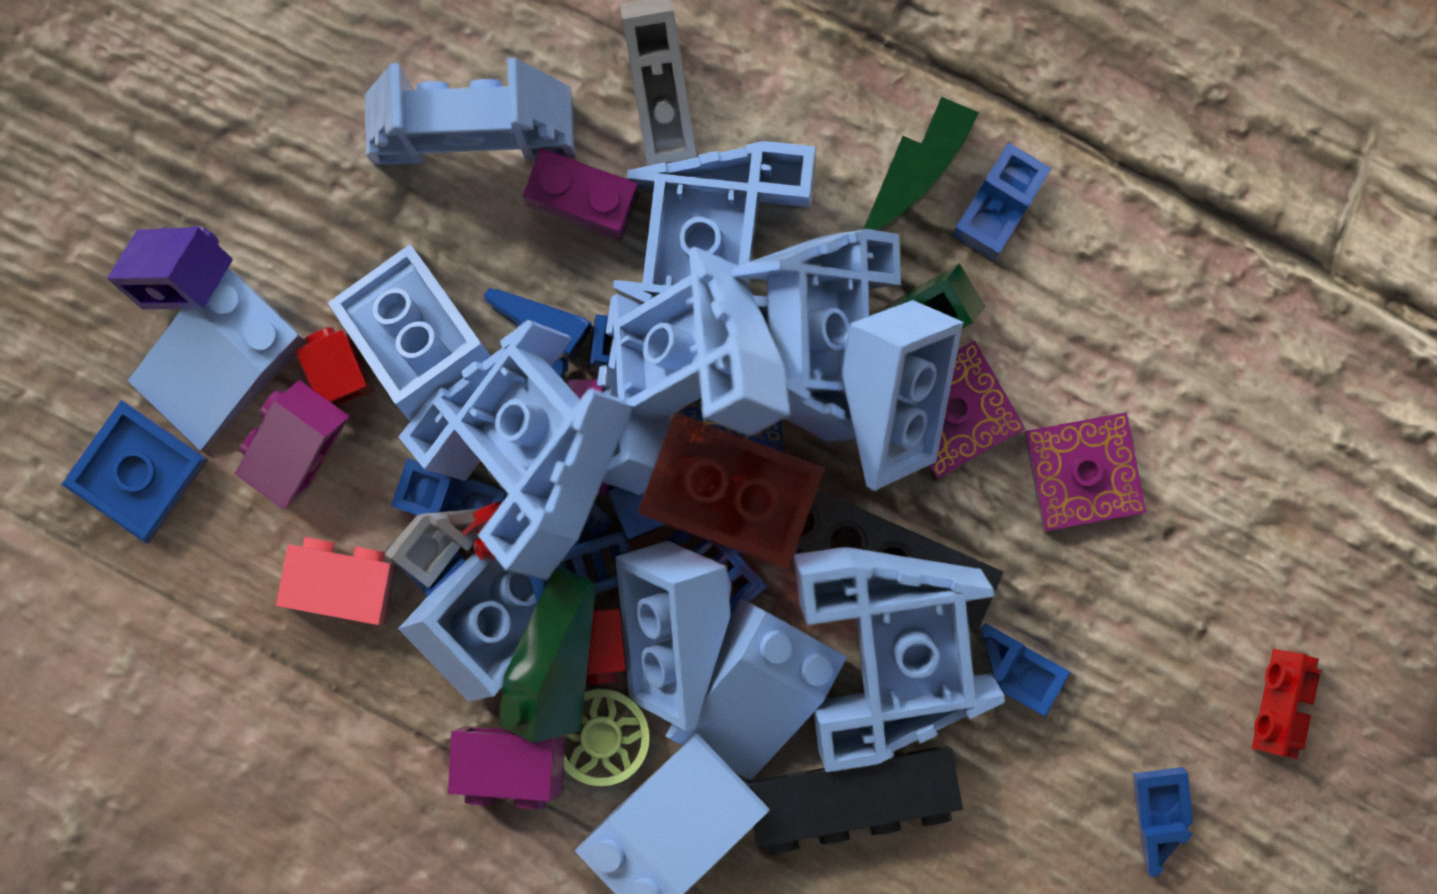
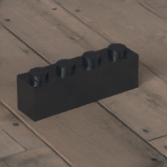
M948 745L894 754V757L876 765L825 772L824 767L745 782L770 809L753 826L757 848L768 846L769 854L799 849L798 840L819 837L821 845L847 841L850 839L849 831L870 827L871 835L892 833L902 830L900 821L921 818L922 826L942 824L952 821L951 812L963 810L953 751Z

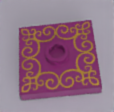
M975 340L958 349L937 460L928 466L935 480L1026 429Z
M1127 412L1024 432L1043 532L1146 513Z

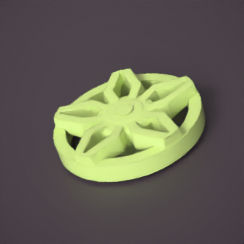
M593 689L586 691L584 694V701L594 698L589 710L591 720L582 715L581 723L584 727L581 734L571 733L566 735L572 741H581V745L574 749L570 761L564 752L563 768L573 778L582 783L592 786H610L629 778L643 763L650 742L649 726L641 708L625 694L610 689ZM602 697H606L608 717H599L597 713ZM614 699L626 705L636 718L622 717L615 722L617 710ZM623 725H640V729L628 737L622 736L620 727ZM641 737L639 753L631 764L627 750L620 745L631 744ZM586 751V753L592 756L591 761L579 769L575 768L581 752ZM616 752L621 755L624 771H621L610 762L609 757ZM602 759L603 766L614 776L593 777L585 773L597 766L598 760Z

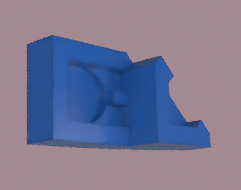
M985 623L981 630L993 667V674L1002 693L1047 718L1068 681L1071 672Z
M1184 767L1133 773L1146 870L1150 877L1159 876L1164 870L1163 863L1180 843L1184 845L1193 835L1188 828L1193 820L1189 777Z

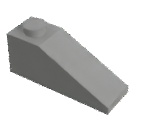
M639 0L620 4L647 166L697 158L671 0Z

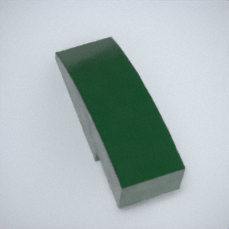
M941 97L922 143L902 136L863 229L884 232L922 201L942 178L959 153L979 112Z

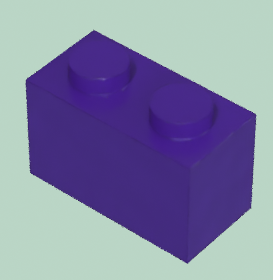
M200 226L136 230L107 277V280L142 310L204 309L233 258L219 246V239L212 232Z

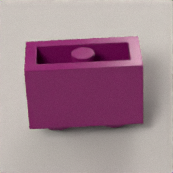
M540 148L522 196L528 207L622 241L639 196V190L636 182Z
M300 380L283 394L278 390L274 391L265 401L259 411V416L264 420L260 427L254 428L240 446L239 452L244 457L235 472L236 476L283 510L310 488L350 417Z
M463 726L452 730L448 794L464 795V803L472 805H493L497 797L515 799L514 806L517 808H546V801L550 802L562 795L565 735L532 743L503 728Z

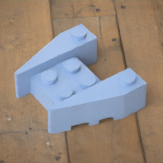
M507 58L508 86L502 87V81L480 79L471 81L470 88L449 89V84L446 82L428 81L417 84V90H414L400 64L390 63L365 94L366 156L373 165L424 163V153L521 149L525 159H536L540 148L564 157H575L573 96L570 86L517 58Z
M761 141L747 144L746 147L720 153L715 151L701 154L697 158L669 164L664 162L628 170L627 179L636 182L638 190L654 192L643 281L638 283L614 280L613 288L619 295L640 304L647 302L691 275L689 249L694 246L738 266L751 262L759 203L811 208L817 159L815 146ZM745 278L749 286L750 279ZM753 295L769 331L768 297Z
M863 229L821 236L732 268V277L768 281L769 333L785 366L790 415L784 419L824 441L857 443L842 376L845 356L844 339L851 323L869 317V289L901 285L899 234Z
M695 246L689 249L691 275L643 304L618 294L611 297L605 333L613 336L609 365L602 366L599 369L597 386L604 388L605 394L629 402L633 409L602 482L638 495L675 476L670 415L702 398L704 418L750 436L790 415L785 366L746 279L732 277V268L738 265Z
M527 320L500 341L502 348L483 363L474 361L461 371L463 378L449 389L441 387L430 395L401 433L399 439L425 470L466 481L481 461L509 495L478 536L505 570L547 580L579 538L633 406L627 401L591 388L580 400L551 367L572 339L565 333Z
M848 547L793 555L799 604L807 625L856 618L864 693L825 698L823 703L813 713L817 749L825 772L879 764L894 757V751L914 741L925 742L937 736V730L966 716L972 719L1005 703L1004 694L992 673L973 676L965 601L994 597V590L981 569Z

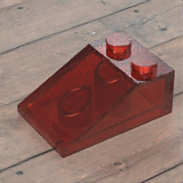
M674 412L637 514L775 567L789 569L825 468Z

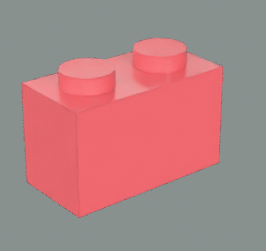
M304 537L303 547L288 544L276 606L375 625H385L397 564L384 562V554L386 552L355 546L353 556L333 553L335 542Z

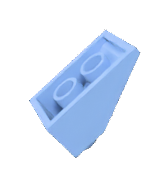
M411 244L328 302L396 406L409 421L412 420L430 395L441 387L449 389L463 378L461 371L474 361L483 363L491 356Z
M228 268L205 308L181 309L129 378L128 382L192 444L203 452L297 354L295 349L307 343L305 338L231 268Z
M913 300L851 323L844 339L845 356L842 376L866 486L873 490H878L923 469L937 460L963 322Z
M665 541L616 556L629 698L640 707L687 732L696 727L730 619L729 595L731 592V582L726 566L672 542Z
M475 552L439 585L398 629L449 683L470 702L493 697L502 688L504 674L532 617L537 602L528 575L505 570L498 560L491 561L489 558L480 560ZM562 561L564 569L575 573L566 561Z
M740 599L729 619L695 729L686 732L672 724L666 737L684 746L698 733L735 773L751 781L823 703L847 656L768 612Z
M696 733L604 819L576 848L575 852L615 894H684L770 809Z

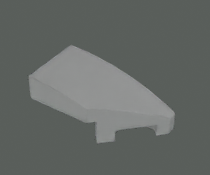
M479 509L419 514L384 555L421 584L429 588L461 547L468 551L473 541L478 538L476 532L463 536L462 531L475 521L472 513Z

